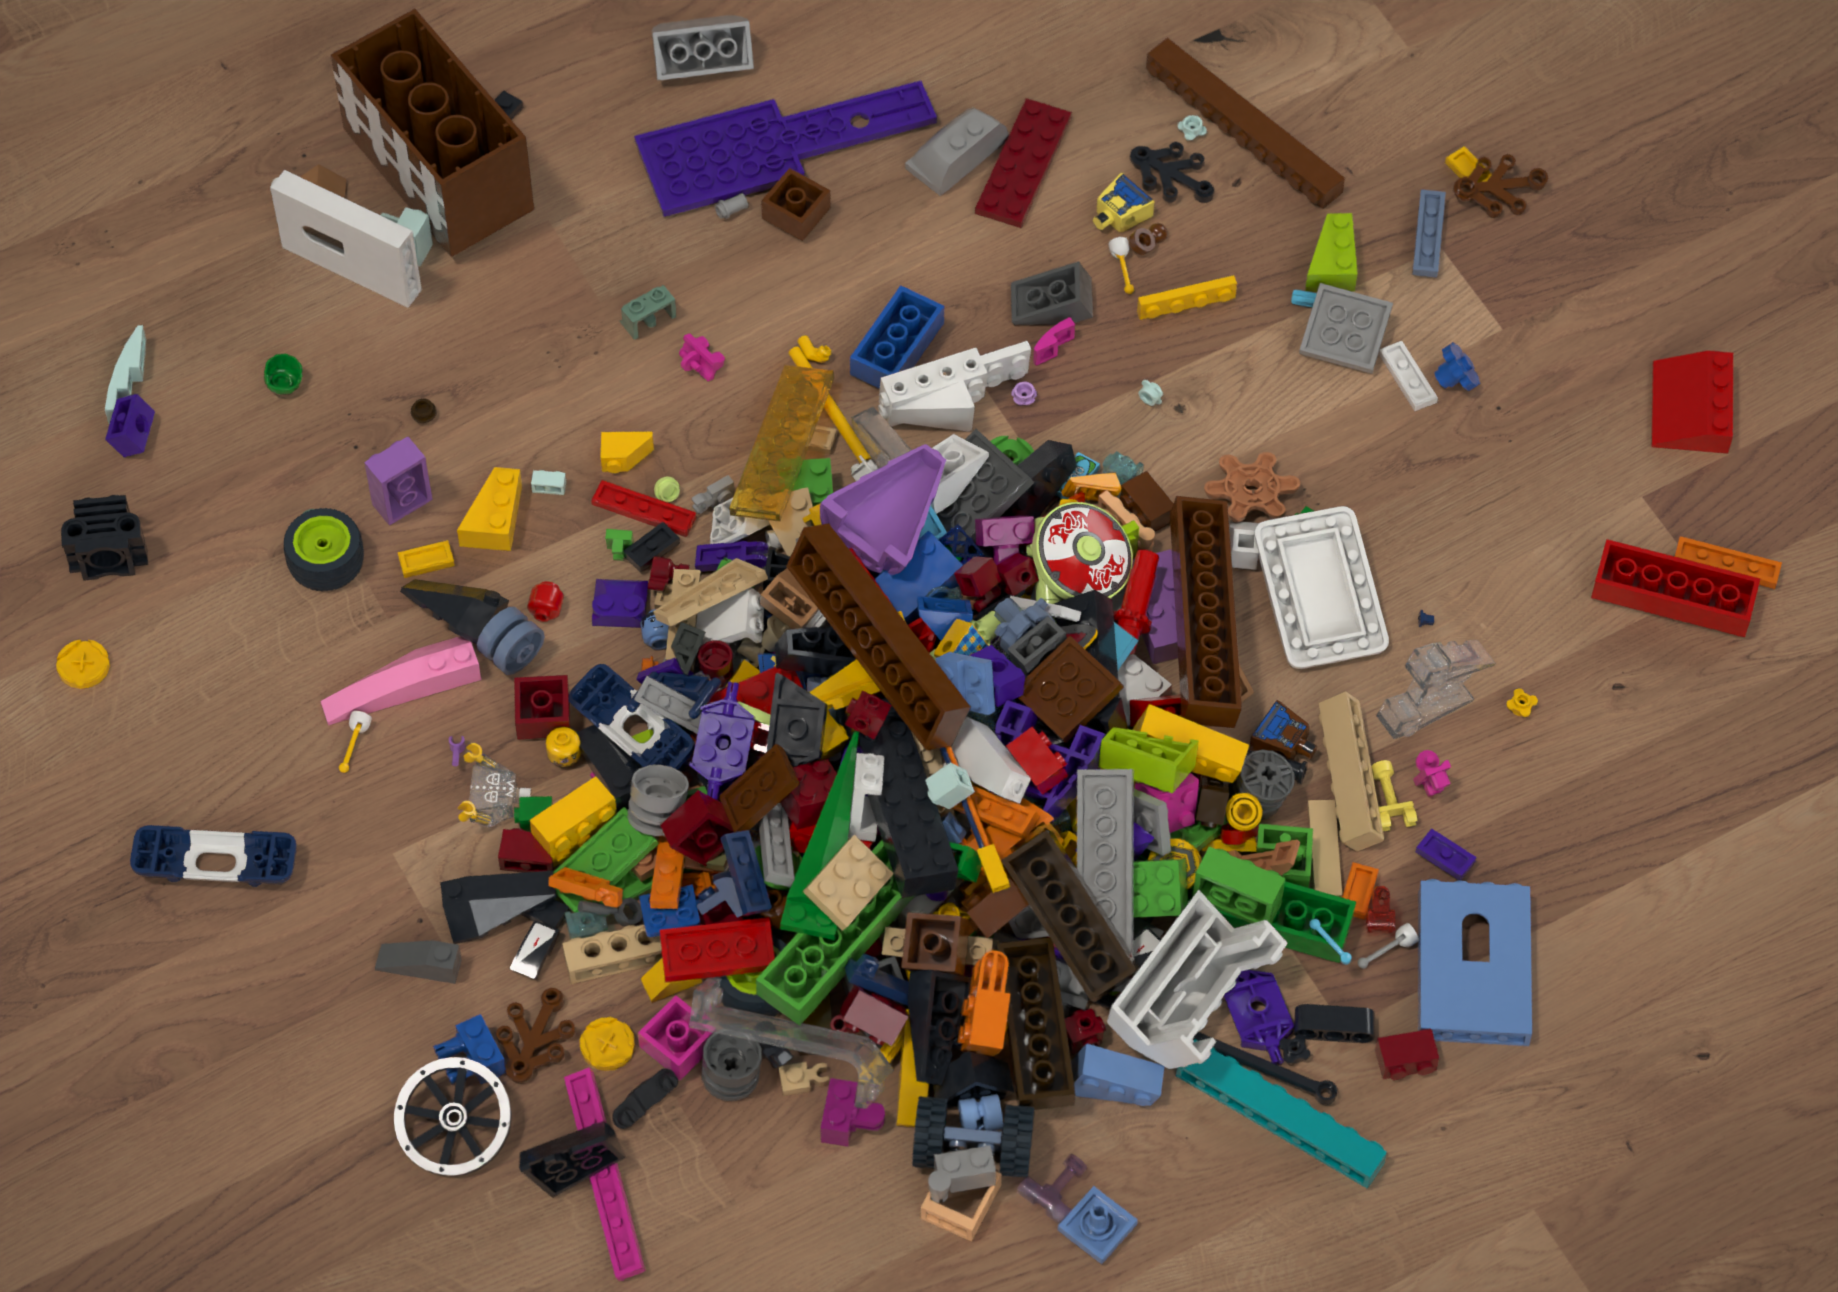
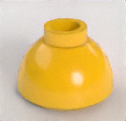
M1236 794L1227 802L1226 820L1237 830H1251L1261 821L1262 806L1258 799L1251 794Z

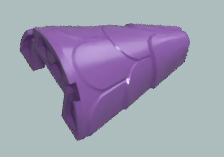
M924 444L888 461L886 466L860 477V480L828 495L820 504V516L823 524L829 523L845 545L854 550L866 568L881 573L882 570H887L890 575L900 573L913 557L920 532L925 525L930 504L935 499L946 459L942 457L939 451Z

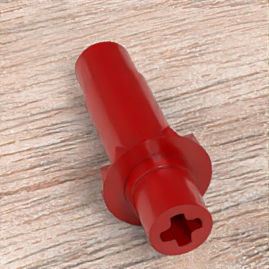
M1138 550L1136 552L1121 609L1113 611L1114 622L1138 640L1141 634L1150 632L1152 621L1148 619L1146 614L1160 557L1149 550ZM1137 644L1129 655L1135 654Z

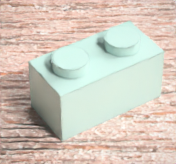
M533 470L532 493L564 495L566 487L565 473Z

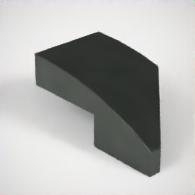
M681 622L671 649L683 674L687 676L706 632Z

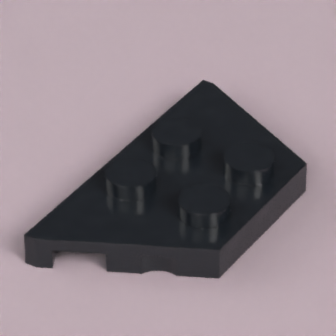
M778 673L775 674L766 753L775 744H778L784 748L792 767L822 758L828 704Z

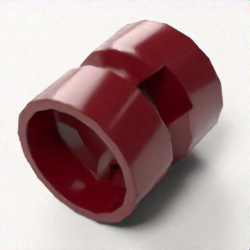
M718 640L706 642L701 646L698 652L699 676L709 677V680L718 678L721 681L719 688L725 687L734 674L731 648L725 642Z

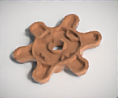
M1269 452L1261 453L1253 464H1243L1233 455H1224L1220 458L1219 465L1227 476L1219 481H1208L1204 485V491L1211 499L1224 498L1232 503L1228 508V516L1233 522L1243 521L1248 512L1256 510L1265 512L1271 519L1282 518L1286 511L1284 504L1278 500V496L1295 493L1300 487V480L1291 475H1276L1272 468L1275 466L1277 459L1274 454ZM1255 486L1257 490H1255L1254 493H1252V490H1249L1246 487Z

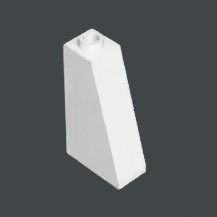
M966 717L952 745L958 766L967 771L971 781L999 796L1020 804L1031 778L987 725Z

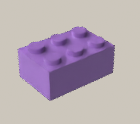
M409 437L394 442L389 448L379 454L372 455L364 462L372 505L389 526L432 500L426 458Z

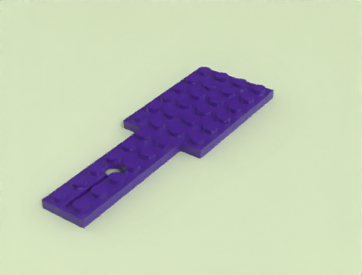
M920 80L785 117L781 116L775 99L636 135L634 140L662 215L666 217L718 203L720 200H729L739 194L748 195L773 188L789 168L805 176L800 163L801 159L937 123V116ZM860 115L863 119L869 120V123L863 128H856L851 125V119L854 116Z

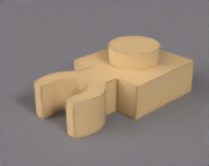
M806 1062L779 1067L783 1096L811 1092L810 1084H815L819 1087L829 1085V1077L818 1076L820 1072L827 1071L826 1063H818L812 1069H807Z

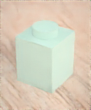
M951 762L925 780L929 789L928 796L931 801L947 809H951L974 793L967 771Z

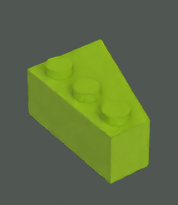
M1327 213L1307 274L1305 291L1318 292L1321 283L1355 292L1357 263L1352 213Z
M1113 727L1102 739L1098 767L1105 770L1132 769L1134 770V781L1156 787L1164 792L1173 793L1195 768L1199 740L1190 739V744L1173 741V736L1164 735L1163 740L1147 737V732Z

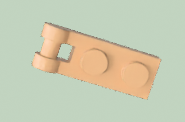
M1107 490L1100 494L1098 507L1112 515L1121 526L1134 520L1140 527L1138 550L1153 551L1154 530L1148 527L1144 528L1140 524L1138 517L1133 513L1130 514L1118 497H1113Z

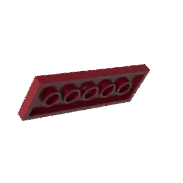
M1028 98L1025 99L975 207L976 215L1022 228L1072 118L1071 111Z

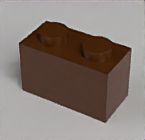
M1147 471L1121 485L1119 499L1126 510L1129 509L1131 513L1138 517L1140 524L1144 528L1148 527L1156 532L1170 524V513L1174 503Z

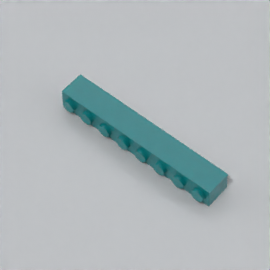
M1214 1047L1210 1050L1211 1055L1203 1063L1177 1067L1176 1077L1366 1189L1369 1188L1385 1164L1387 1151L1379 1143L1368 1141L1361 1137L1352 1127H1344L1336 1122L1330 1114L1320 1113L1312 1108L1306 1100L1291 1096L1282 1086L1269 1083L1258 1072L1245 1069L1234 1058L1230 1056L1225 1057L1216 1052Z

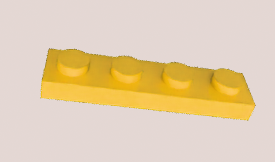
M1233 275L1138 297L1137 314L1140 320L1152 319L1159 315L1178 313L1194 307H1204L1207 304L1219 301L1226 302L1236 297V279Z

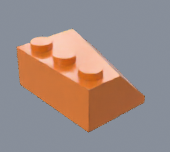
M1022 798L1019 805L1032 809L1039 815L1038 820L1026 839L981 821L989 844H994L1001 861L1015 851L1013 849L1014 846L1019 847L1034 836L1032 832L1034 828L1047 825L1054 818L1049 813ZM974 833L967 839L963 838L962 842L959 843L960 845L969 846L975 851L979 849ZM983 867L981 868L978 878L986 875Z

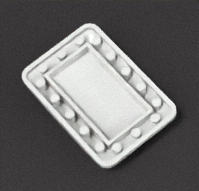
M1340 506L1261 522L1256 527L1254 532L1255 542L1270 603L1286 659L1293 668L1305 669L1382 653L1387 648L1389 637L1354 511L1348 507Z

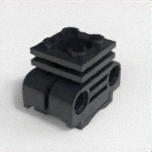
M110 495L100 498L87 497L81 500H73L75 518L65 521L61 528V544L66 554L70 573L81 572L83 581L96 580L108 575L134 576L136 575L135 566L148 565V549L139 517L130 512L126 495Z

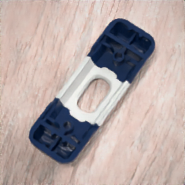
M605 664L595 665L572 688L569 694V701L573 707L642 767L663 765L681 772L693 760L694 740L671 719L643 704L633 713L627 710V704L637 691ZM639 715L654 729L651 739L645 743H639L626 733L623 725L628 717Z
M146 825L139 828L134 835L130 866L133 872L140 876L166 878L170 882L188 879L248 883L252 887H257L261 884L282 885L293 874L297 843L291 834L284 832L252 831L251 833L185 830L182 827ZM203 853L230 854L236 858V865L228 872L203 871L196 867V860Z

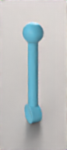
M1312 919L1309 923L1310 927L1317 930L1341 956L1340 959L1343 964H1349L1352 960L1351 954L1344 953L1320 926V921Z

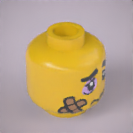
M567 727L556 728L549 733L545 743L549 760L561 767L571 766L576 763L581 755V743L578 734Z

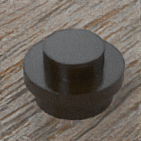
M418 399L411 407V416L418 423H428L435 418L436 407L428 399Z

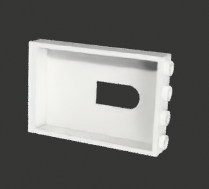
M286 170L273 180L270 190L282 248L407 308L411 305L422 290L412 230ZM303 226L311 227L342 242L344 250L305 232Z

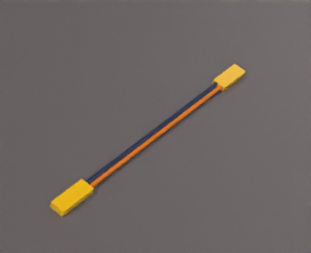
M901 611L898 612L899 615H900V616L903 618V620L905 621L902 612H901ZM951 746L940 748L946 765L951 762L958 766ZM968 796L961 803L978 843L979 849H977V854L992 892L995 893L1010 888L994 844H989L972 798Z

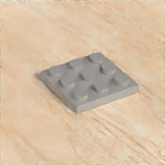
M1320 283L1299 354L1372 374L1393 303Z

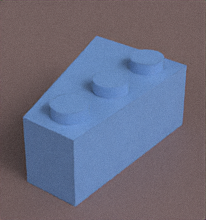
M1086 1044L1071 1060L1075 1096L1132 1103L1140 1106H1151L1161 1096L1164 1066L1161 1064Z

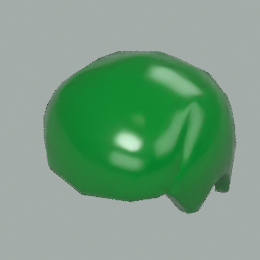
M276 354L266 362L264 383L271 392L280 395L292 394L301 384L302 364L296 357L289 354Z

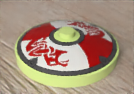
M1071 502L1060 505L1040 521L1033 536L1032 554L1036 569L1044 583L1061 598L1068 599L1092 590L1112 598L1126 585L1133 565L1131 544L1120 523L1105 510L1083 502Z

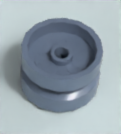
M508 607L496 614L484 627L478 638L477 649L487 659L493 661L494 665L506 675L515 674L526 667L538 654L544 642V631L532 621H528V617L519 609Z

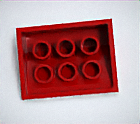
M1707 350L1654 360L1652 363L1651 447L1728 454L1733 439V352Z

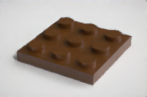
M1069 636L1025 678L1023 695L1017 698L1026 707L1031 708L1035 715L1066 744L1077 733L1079 726H1085L1124 686Z

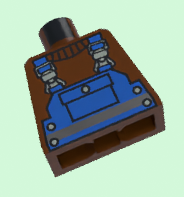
M1276 700L1251 735L1249 750L1274 751L1279 755H1285L1289 760H1293L1298 753L1310 760L1318 746L1307 740L1310 725L1282 702Z

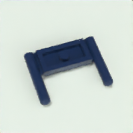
M654 671L649 674V677L696 701L688 713L692 719L698 718L702 712L700 710L701 706L707 705L721 686V681L718 678L709 680V677L686 676L684 674L664 672L658 674ZM638 691L626 706L627 710L631 713L635 712L641 705V703L634 700Z

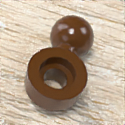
M1155 223L1150 226L1149 230L1145 228L1137 229L1129 237V244L1132 250L1139 255L1147 254L1155 247V243H1161L1167 238V228L1161 223Z

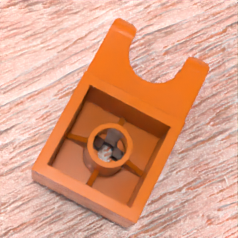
M991 950L985 953L973 967L968 999H964L962 1006V1016H966L964 1027H960L958 1034V1043H962L961 1051L963 1052L973 1051L977 1054L994 1057L1003 1049L1010 993H1005L1008 959L1000 951Z

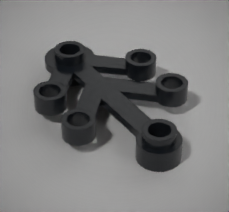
M1172 142L1169 148L1151 150L1146 146H1137L1131 150L1130 161L1135 168L1141 171L1142 188L1144 190L1153 191L1157 187V178L1151 174V167L1159 172L1163 187V199L1166 202H1174L1178 196V190L1172 185L1171 179L1194 190V198L1200 203H1208L1213 199L1214 187L1209 181L1203 180L1199 182L1180 172V170L1202 169L1204 166V156L1202 154L1194 153L1190 156V159L1164 163L1158 159L1168 157L1178 159L1183 156L1184 146L1182 143Z

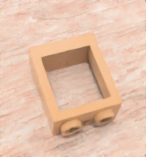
M995 1168V1185L988 1186L989 1188L973 1218H969L934 1202L930 1197L929 1191L921 1206V1219L972 1242L1001 1186L1002 1174Z

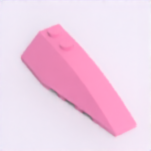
M461 636L411 651L323 699L321 705L328 725L348 720L352 711H361L368 714L481 680L479 663L471 641Z

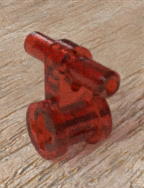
M1380 885L1373 890L1372 909L1367 908L1366 933H1373L1374 930L1388 931V934H1394L1396 916L1395 909H1390V891L1387 887ZM1379 900H1383V904L1380 905ZM1375 920H1386V922H1375Z

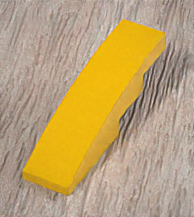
M906 1010L908 1019L904 1024L896 1126L915 1127L919 1096L928 1097L929 1084L916 1081L909 1010Z

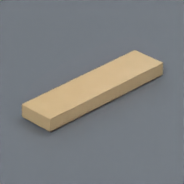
M1308 800L1309 828H1313L1311 860L1314 890L1342 897L1335 800Z

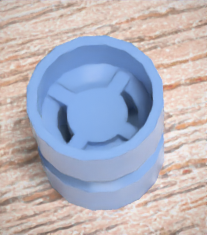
M998 1095L981 1097L980 1102H977L974 1098L958 1101L961 1128L985 1129V1131L994 1132L1003 1130V1118Z

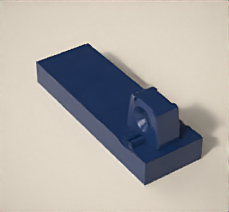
M749 830L723 835L721 841L743 916L769 911L772 907Z
M863 954L858 961L849 959L844 967L849 983L908 1005V981L877 970L879 967L878 959Z

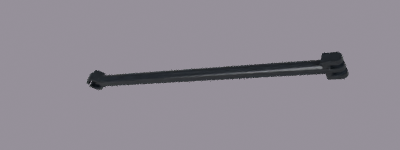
M1107 994L1098 1001L1091 1002L1111 1010L1117 997ZM1197 1032L1192 1039L1201 1041L1213 1037ZM1213 1038L1216 1041L1213 1045L1216 1052L1225 1057L1230 1056L1241 1065L1313 1094L1320 1104H1332L1335 1101V1097L1337 1098V1087L1329 1080L1315 1081ZM1327 1092L1330 1094V1097H1323L1321 1094Z

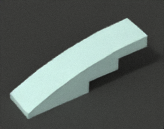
M143 325L136 327L115 365L105 405V413L109 424L116 400L132 395L133 382H143L146 336Z

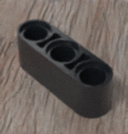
M1301 1004L1295 1008L1294 1035H1302L1306 1040L1369 1043L1375 1039V1012L1364 1007Z

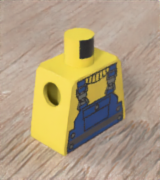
M1121 173L1098 197V215L1093 218V222L1100 230L1111 225L1118 232H1124L1153 216L1154 200Z

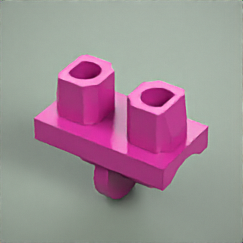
M690 333L684 335V344L679 351L682 358L681 368L684 371L694 369L708 382L713 380L716 371L723 367L725 357L720 352L711 354L708 351L710 346L708 340L703 336L695 338Z
M1424 750L1418 754L1415 763L1420 773L1413 779L1415 785L1423 784L1428 797L1442 792L1445 787L1451 784L1446 773L1451 768L1449 760L1443 761L1439 765V757L1433 751Z

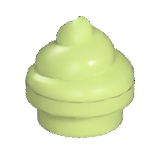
M663 477L656 482L654 494L659 500L672 502L679 496V484L674 478Z

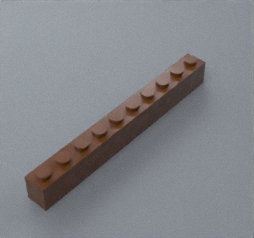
M1166 38L1147 53L1146 69L1152 76L1165 83L1168 89L1174 90L1187 104L1194 106L1205 118H1209L1222 132L1228 133L1240 146L1253 153L1256 159L1267 164L1275 174L1282 176L1294 189H1298L1306 195L1310 202L1316 203L1324 209L1343 193L1344 176L1169 38Z

